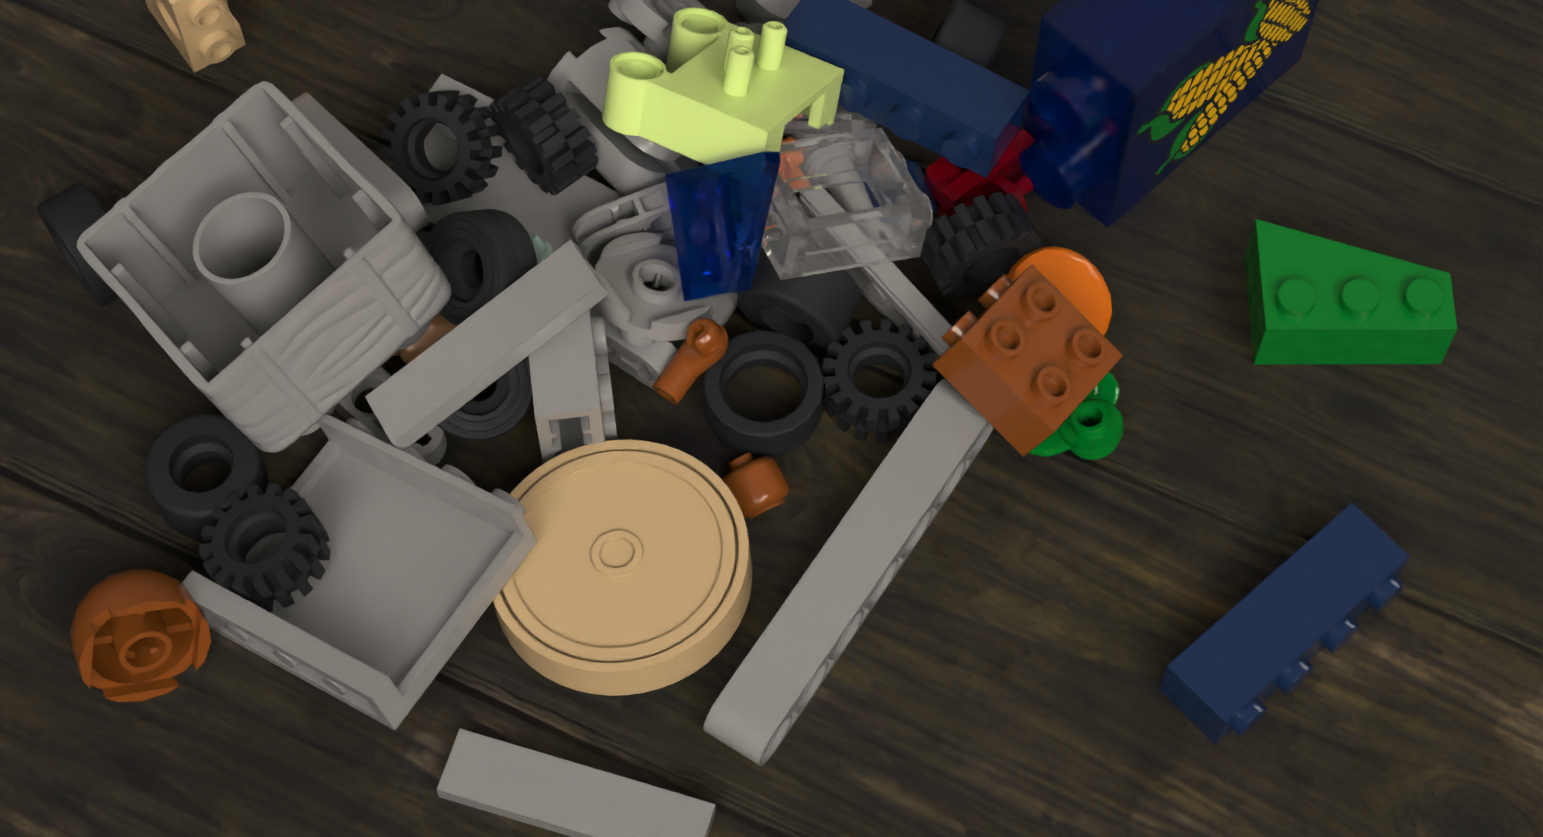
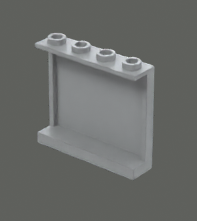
M325 414L318 421V424L329 441L291 487V489L297 491L301 498L305 499L327 531L330 541L325 542L331 550L330 560H319L326 570L321 580L312 576L307 579L313 590L304 597L297 589L290 594L295 604L283 608L277 599L273 600V612H268L194 571L188 574L182 584L191 594L195 603L203 610L210 629L389 728L396 730L537 543V540L524 519L526 514L524 506L509 493L501 489H494L492 493H489L475 486L466 474L451 465L446 464L440 469L427 463L422 455L411 446L402 451L395 445H390L378 439L370 428L354 418H348L346 422H343ZM274 533L259 540L248 552L244 563L258 562L269 557L282 544L286 533Z

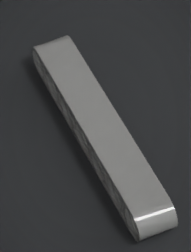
M942 379L931 391L722 690L707 715L703 727L704 732L759 766L764 765L783 741L983 448L994 429L947 380Z

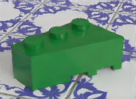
M1255 219L1244 254L1254 365L1441 364L1457 331L1450 273Z

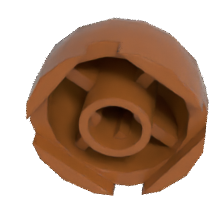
M129 569L109 575L92 586L79 601L70 628L74 658L83 682L90 689L91 685L102 689L105 698L115 702H142L174 690L180 685L176 679L171 677L186 671L191 663L195 671H197L204 663L211 644L208 621L203 610L195 603L191 594L179 580L153 569Z

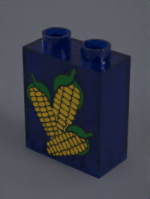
M1061 0L1041 17L1024 129L1035 141L1025 148L1019 156L1023 174L1032 181L1034 190L1051 205L1060 209H1069L1077 202L1106 228H1109L1301 59L1319 0Z

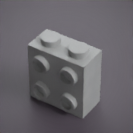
M589 309L529 355L534 414L543 464L566 451L580 446L618 440L604 317H590Z

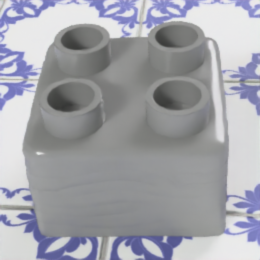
M266 81L253 85L225 111L215 117L208 127L167 159L127 197L120 199L110 211L86 229L77 240V249L85 261L124 301L189 380L256 447L264 452L276 453L283 451L299 437L319 429L318 421L323 415L328 414L331 416L339 402L397 351L416 343L429 328L431 320L443 309L451 297V284L395 206L332 146L325 136L279 89Z

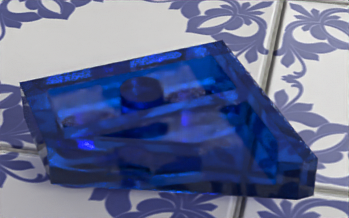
M764 151L665 174L684 301H698L751 290L781 162L779 152Z

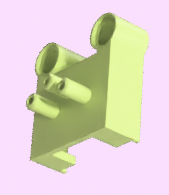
M696 7L683 8L673 16L666 65L653 55L643 52H621L612 57L609 65L602 120L608 128L615 132L640 136L759 187L762 182V176L778 164L784 128L788 122L799 113L809 116L808 125L816 129H820L824 124L832 125L834 123L844 69L786 46L787 28L780 22L769 21L762 26L761 35L746 27H740L727 22L722 15L715 11Z

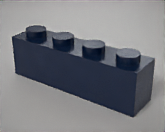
M800 0L783 22V25L787 28L786 46L844 69L838 104L842 108L852 113H858L890 129L900 138L911 140L945 157L949 162L958 167L967 168L987 178L1021 128L1030 90L849 0Z
M1351 503L1169 663L1159 690L1214 745L1218 744L1232 730L1239 737L1243 736L1267 712L1268 708L1263 704L1267 698L1277 689H1280L1285 695L1291 693L1314 669V666L1309 661L1324 647L1332 654L1335 653L1360 627L1355 621L1358 616L1368 607L1373 608L1378 613L1395 599L1405 586L1399 577L1410 556L1355 504Z

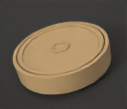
M631 439L609 440L604 443L580 446L550 459L531 472L511 492L510 495L524 506L526 510L524 519L535 536L537 543L492 602L501 628L510 645L529 666L544 677L570 689L590 694L619 696L645 693L676 683L699 670L722 650L737 630L745 614L752 587V561L747 527L740 506L729 487L714 471L695 457L667 445Z

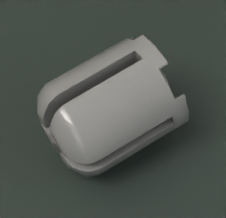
M619 26L599 30L606 39L591 46L578 58L568 51L551 71L547 80L553 84L556 94L561 92L566 97V105L570 110L574 108L579 114L580 118L577 120L580 125L587 127L591 135L587 139L595 144L597 150L595 155L598 158V164H596L595 169L624 197L664 182L677 181L684 185L698 171V161L640 136L615 132L608 128L602 120L609 65L612 57L621 52L630 51L643 52L649 55L653 54L630 31Z

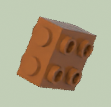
M1033 264L1014 281L1005 273L999 277L977 300L985 310L977 318L968 310L941 337L949 347L932 364L1023 457L1059 428L1123 356Z

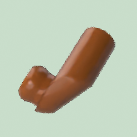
M699 318L692 322L686 331V339L653 383L652 388L667 401L678 405L696 379L726 354L729 339L725 328L710 318Z

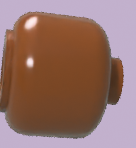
M750 452L728 463L731 472L722 478L736 498L744 518L749 517L753 519L784 503V499L790 493V487L777 461L771 456H762L754 459Z

